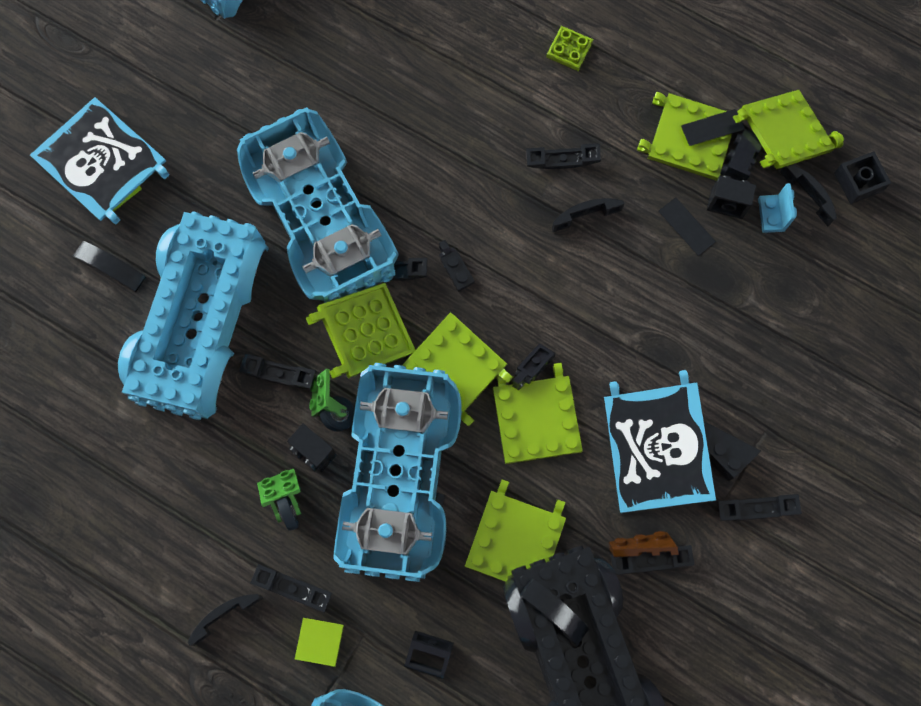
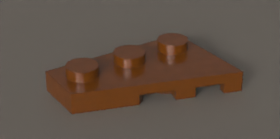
M663 531L646 536L640 534L628 539L617 538L609 542V548L614 557L639 556L642 552L651 553L652 556L660 555V552L671 551V555H679L677 545L670 535Z

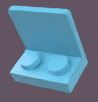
M790 183L786 184L778 195L759 196L758 203L762 233L785 232L796 218L797 209L793 205L794 190L791 189Z

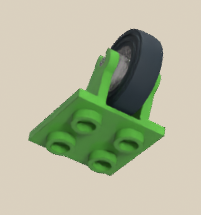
M325 369L314 379L310 389L312 399L310 400L309 408L312 410V417L319 415L322 423L329 430L335 432L344 431L353 424L355 409L352 403L344 397H330V369Z
M293 468L271 478H265L257 483L262 507L271 504L278 523L284 521L289 531L299 527L297 515L301 514L295 498V494L301 491L295 469Z

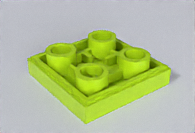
M561 26L546 57L579 71L593 43V39Z
M303 618L295 660L336 667L344 625Z

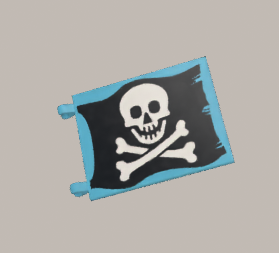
M95 97L30 154L37 163L100 221L107 217L115 225L120 219L112 210L155 171L163 179L170 175L166 168L162 166L166 160Z
M686 370L679 372L681 385L620 395L619 384L617 382H610L612 396L604 397L620 513L716 501L698 383H689V375Z

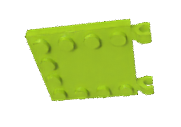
M800 90L743 105L737 111L738 115L733 116L736 123L747 120L767 153L765 160L760 161L763 168L774 165L776 169L830 153L836 148Z
M656 92L652 104L664 108L652 144L645 139H641L637 151L648 153L647 159L717 181L732 133L689 146L681 125L727 111L669 93L665 97L664 94Z
M386 283L323 303L317 307L318 312L311 313L309 317H306L308 325L317 323L320 320L323 321L342 365L329 371L332 379L345 373L348 378L361 374L369 365L374 366L375 363L388 364L409 356L416 351Z
M451 312L402 365L408 370H414L415 367L426 369V372H433V370L445 371V374L449 375V378L459 389L462 409L461 420L467 426H470L474 419L465 410L499 374L507 383L514 378L504 369L507 363Z
M556 363L553 366L555 378L533 381L530 384L525 383L520 390L512 387L513 384L506 385V381L499 374L496 376L498 387H493V394L505 464L583 452L569 376L563 377L562 363Z
M501 480L497 493L493 491L490 493L465 567L506 582L508 580L507 577L512 575L511 571L526 565V568L529 569L531 568V563L544 558L546 562L549 561L548 557L553 556L566 518L561 516L565 502L557 500L554 511L551 513L504 496L509 482Z

